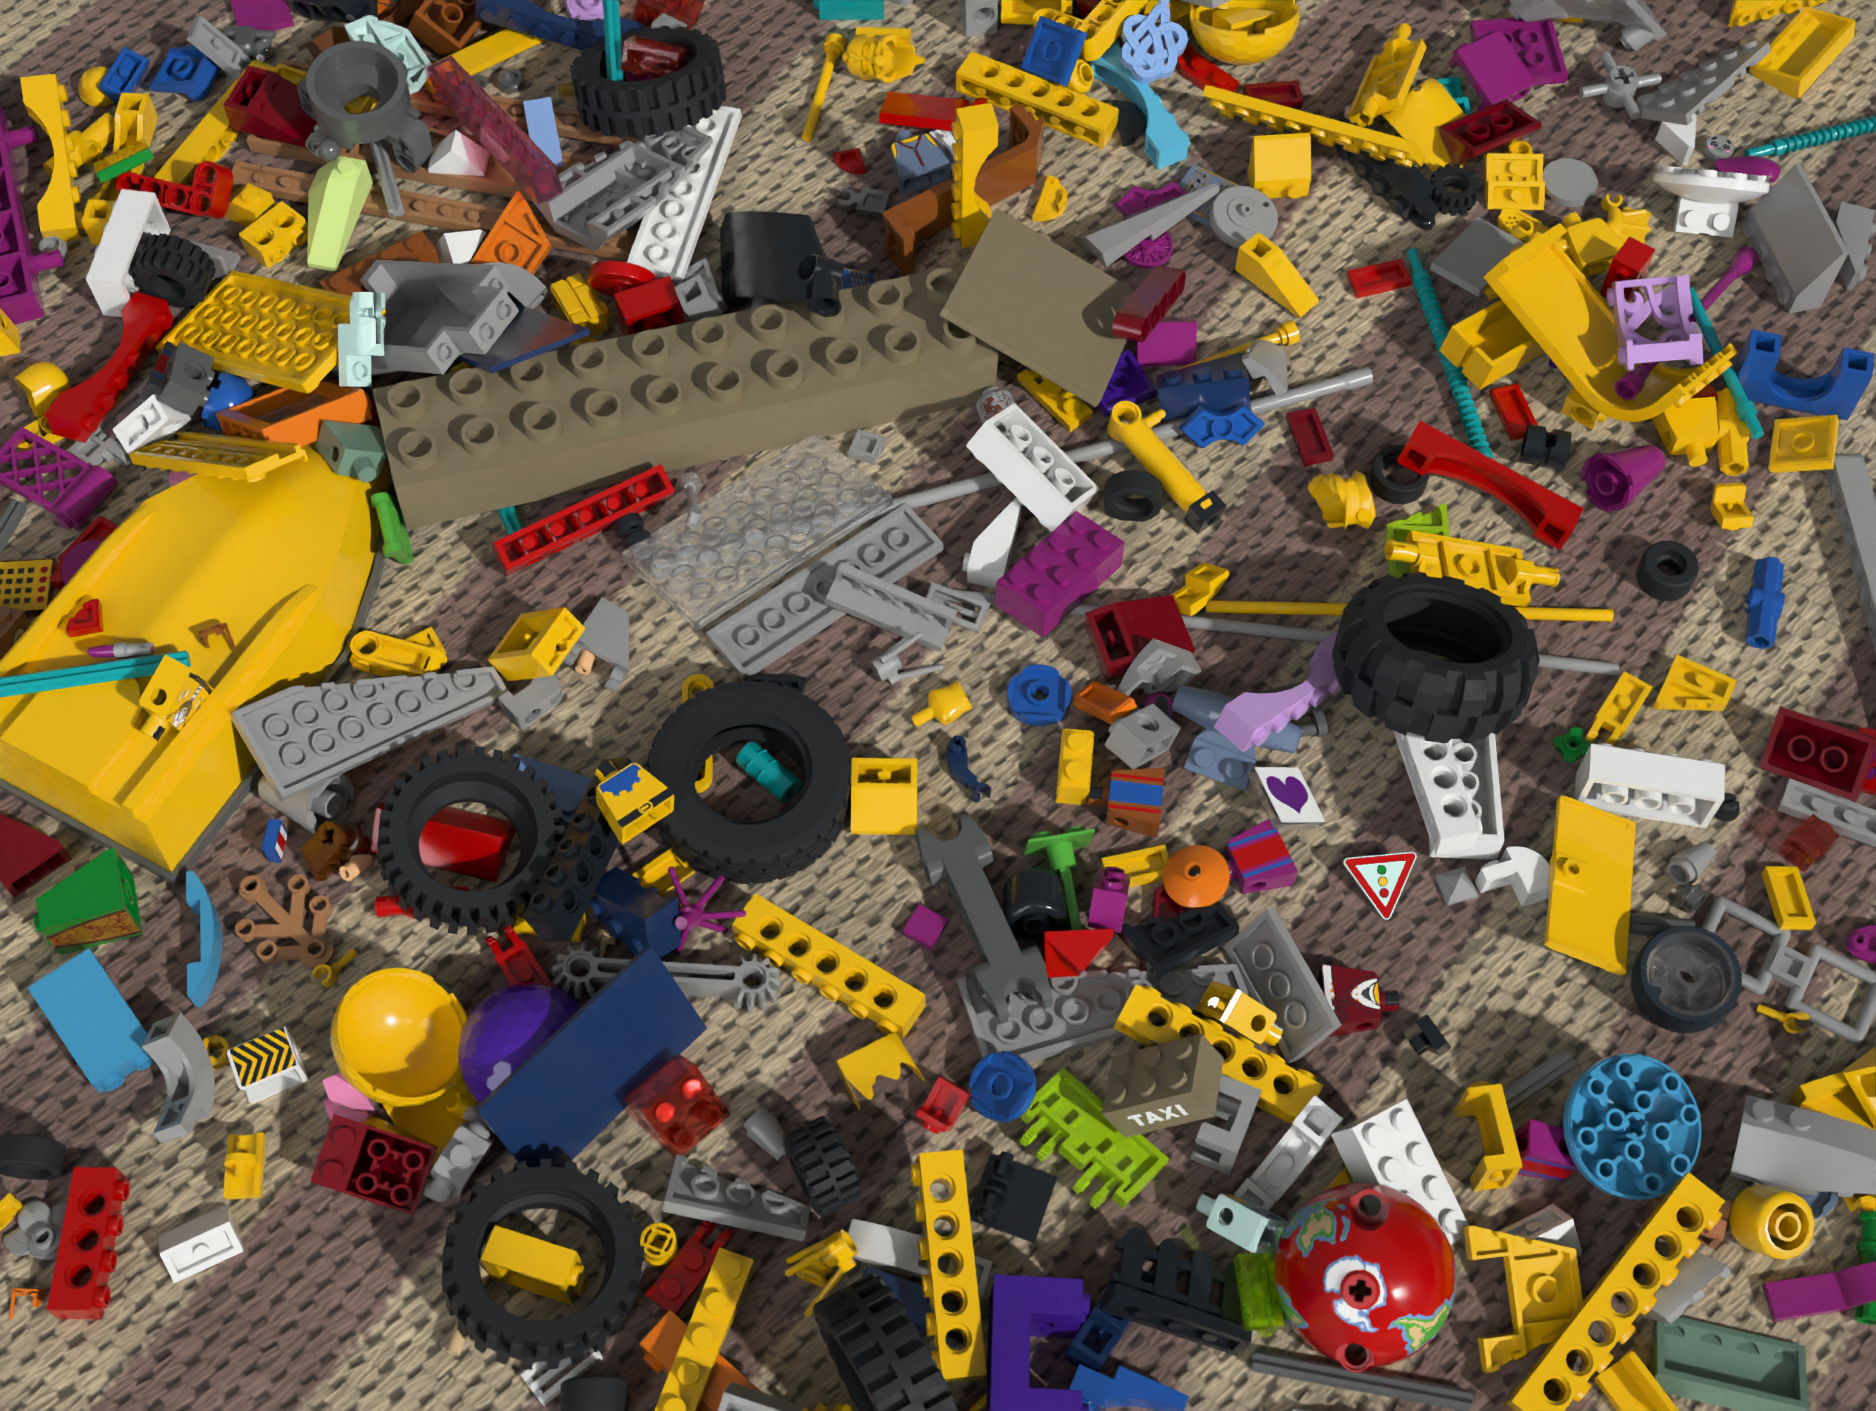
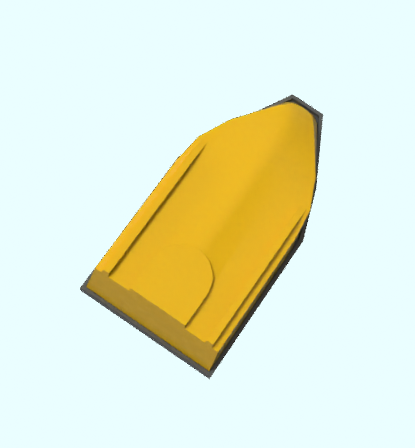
M312 442L301 447L305 449L308 461L293 460L266 472V477L262 480L248 483L244 479L233 481L229 477L217 478L215 475L205 476L197 473L146 499L100 544L0 660V677L122 660L115 657L94 658L88 655L87 650L90 647L109 645L115 642H153L155 646L154 655L187 651L191 659V668L214 690L180 732L168 726L158 741L151 739L140 731L150 714L139 705V699L153 675L0 697V789L108 849L115 848L120 856L177 886L185 876L186 871L192 867L263 775L231 720L232 712L292 686L304 685L305 688L321 686L322 683H335L350 663L349 659L352 655L350 648L351 640L356 634L363 631L382 577L385 562L382 546L385 545L377 510L376 507L372 506L370 497L380 492H388L395 499L397 496L387 453L379 477L370 482H362L358 477L336 474L316 449V442ZM98 598L102 604L103 632L70 638L66 632L70 617L73 618L83 608L82 605ZM221 623H227L237 651H233L225 629L222 630L223 634L216 635V633L208 635L209 639L207 640L210 648L206 647L198 631Z

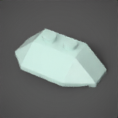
M367 15L344 25L351 41H368L379 44L393 52L406 65L410 95L420 90L434 70L433 65L408 29L390 22L378 20L377 17Z

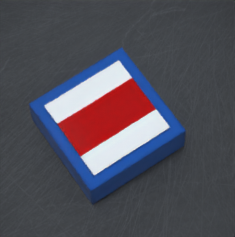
M269 819L261 849L269 862L281 863L288 836L285 826L279 819Z

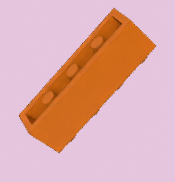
M671 1310L639 1343L645 1354L641 1359L657 1374L662 1369L669 1375L688 1327ZM718 1354L697 1411H718L723 1392L731 1382L757 1391L760 1390Z

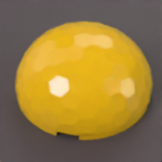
M1230 0L1213 9L1192 4L1189 20L1197 42L1209 55L1222 62L1234 65H1252L1274 57L1288 45L1298 28L1300 10L1299 6L1295 4V0ZM1235 6L1274 11L1277 13L1276 25L1265 28L1264 33L1247 35V31L1212 27L1213 11Z
M407 968L378 970L352 985L339 1002L331 1026L332 1052L341 1074L362 1095L381 1104L391 1106L421 1105L438 1098L448 1091L461 1076L462 1072L458 1063V1046L461 1030L468 1017L457 997L452 992L449 994L433 981L434 978L432 976Z

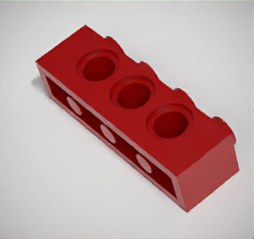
M74 1167L47 1305V1311L57 1319H102L103 1308H107L110 1304L111 1289L107 1286L109 1274L114 1272L117 1266V1252L114 1250L116 1236H121L124 1226L123 1216L120 1214L122 1202L128 1200L130 1193V1183L117 1167ZM105 1201L103 1208L99 1212L92 1214L94 1206L99 1202ZM98 1236L96 1244L90 1249H85L86 1243L91 1238ZM91 1272L88 1282L78 1285L80 1278L85 1273Z

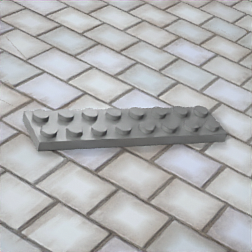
M905 503L707 631V639L744 681L745 677L755 675L847 614L824 604L840 562L893 584L943 551V542Z

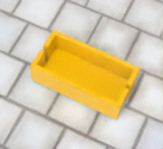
M1502 299L1452 326L1439 350L1457 368L1462 366V373L1479 390L1545 353Z

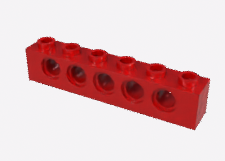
M660 464L493 542L492 550L505 575L508 576L612 527L618 519L627 514H639L671 499L675 490L663 466Z

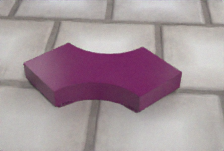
M1175 182L1158 190H1145L1134 185L1115 204V208L1126 217L1188 192Z

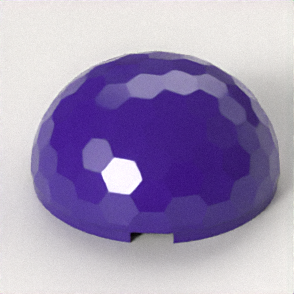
M537 983L510 985L484 998L468 1016L461 1030L458 1046V1063L466 1086L474 1098L481 1103L582 1006L567 993L555 987Z

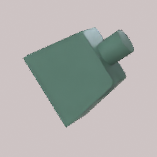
M323 420L315 445L316 449L336 474L358 477L362 482H370L379 477L387 453L379 426Z

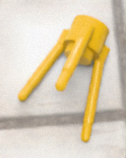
M843 1229L786 1258L787 1264L801 1260L785 1271L786 1276L795 1274L821 1258L831 1268L835 1265L839 1266V1269L804 1312L806 1317H810L813 1314L814 1304L826 1298L844 1274L856 1265L852 1257L858 1254L857 1246L851 1236Z

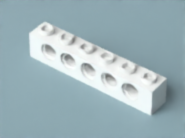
M1393 731L1435 855L1475 848L1479 835L1482 834V822L1479 815H1474L1471 806V791L1468 786L1463 784L1461 763L1458 758H1454L1451 750L1452 739L1447 744L1425 741L1424 736L1410 732H1407V735H1403ZM1436 784H1442V785H1444L1445 787H1440V786H1438V785H1436ZM1446 812L1454 813L1456 816L1448 815Z

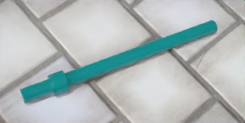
M1691 287L1692 313L1714 357L1723 350V347L1695 289ZM1730 366L1721 374L1737 405L1735 410L1740 420L1745 421L1752 438L1758 439L1764 435V431L1756 417L1757 409L1753 401L1748 400L1733 367Z

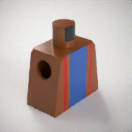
M1165 769L1113 770L1110 788L1090 786L1088 805L1107 807V825L1157 838Z

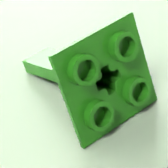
M1084 826L1068 828L1065 830V834L1052 835L1050 831L1036 833L1032 835L1033 839H1028L1023 853L1024 857L1047 854L1050 871L1055 872L1062 878L1065 885L1069 931L1082 930L1071 872L1077 869L1073 849L1088 847L1095 833L1094 829L1085 830Z

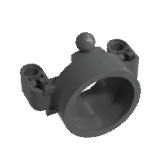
M348 41L334 45L315 58L309 67L307 75L297 85L303 110L318 123L321 133L326 137L318 145V154L323 160H336L340 155L341 147L352 149L355 144L372 143L384 139L392 143L395 158L399 165L406 171L415 173L432 154L433 148L430 132L426 125L417 119L421 115L420 112L411 107L407 82L408 69L389 49L368 41ZM360 96H369L380 102L377 109L363 114H351L344 107L349 101Z

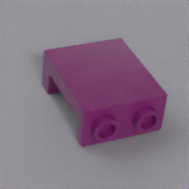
M1501 29L1492 34L1486 32L1469 45L1467 43L1459 45L1453 51L1454 55L1448 62L1450 68L1459 65L1482 100L1476 109L1477 111L1506 99L1513 103L1525 97L1536 83Z

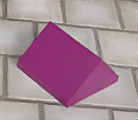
M1163 317L1145 342L1136 341V358L1140 366H1186L1196 362L1197 321L1193 317Z

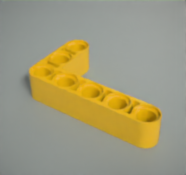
M1101 0L1084 20L1052 8H1041L1033 14L1032 23L1035 29L1039 17L1042 16L1087 33L1078 58L1084 61H1094L1100 58L1121 35L1123 24L1128 17L1139 14L1151 0Z

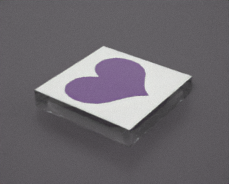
M1254 767L1247 773L1274 829L1319 828L1326 823L1299 768Z

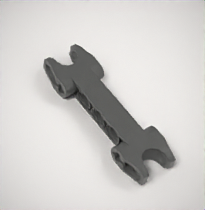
M966 811L957 813L959 835L952 840L942 841L934 838L924 825L914 827L921 868L929 885L932 886L944 881L946 882L982 961L970 966L971 978L981 1002L987 1007L999 1025L1009 1022L1006 997L1013 992L1024 991L1031 994L1043 1009L1052 1007L1053 996L1047 977L1046 964L1036 945L1022 949L1019 948L983 871V868L994 865L993 854L983 831Z

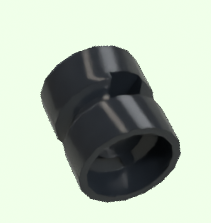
M1528 424L1522 442L1519 461L1532 465L1544 462L1547 468L1563 470L1569 453L1572 433L1559 429L1547 432L1544 426Z

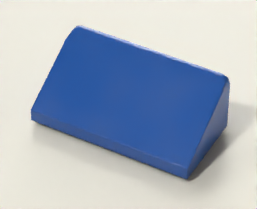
M123 47L101 81L99 89L118 105L121 93H134L148 71L150 60Z

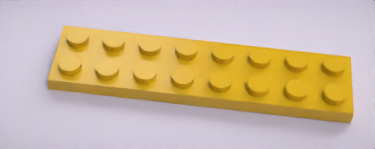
M1208 85L1205 86L1202 94L1210 102L1209 106L1211 108L1219 110L1218 114L1229 119H1233L1236 115L1243 117L1242 121L1254 126H1258L1259 122L1268 125L1267 128L1279 133H1283L1284 129L1293 131L1292 134L1310 133L1311 137L1318 138V142L1330 147H1333L1334 143L1344 145L1343 149L1359 154L1360 150L1369 152L1370 157L1385 161L1386 157L1395 160L1396 164L1406 168H1411L1412 164L1422 167L1425 159L1422 151L1413 141Z

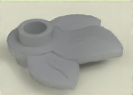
M40 1200L27 1202L19 1212L18 1224L20 1227L3 1237L5 1247L16 1256L32 1254L38 1259L51 1260L56 1258L67 1200L58 1203L52 1209Z

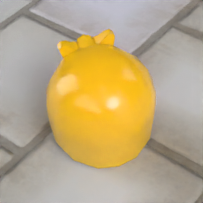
M46 361L36 362L14 377L16 383L26 392L30 407L36 417L45 414L60 392L71 388L70 382L62 369Z

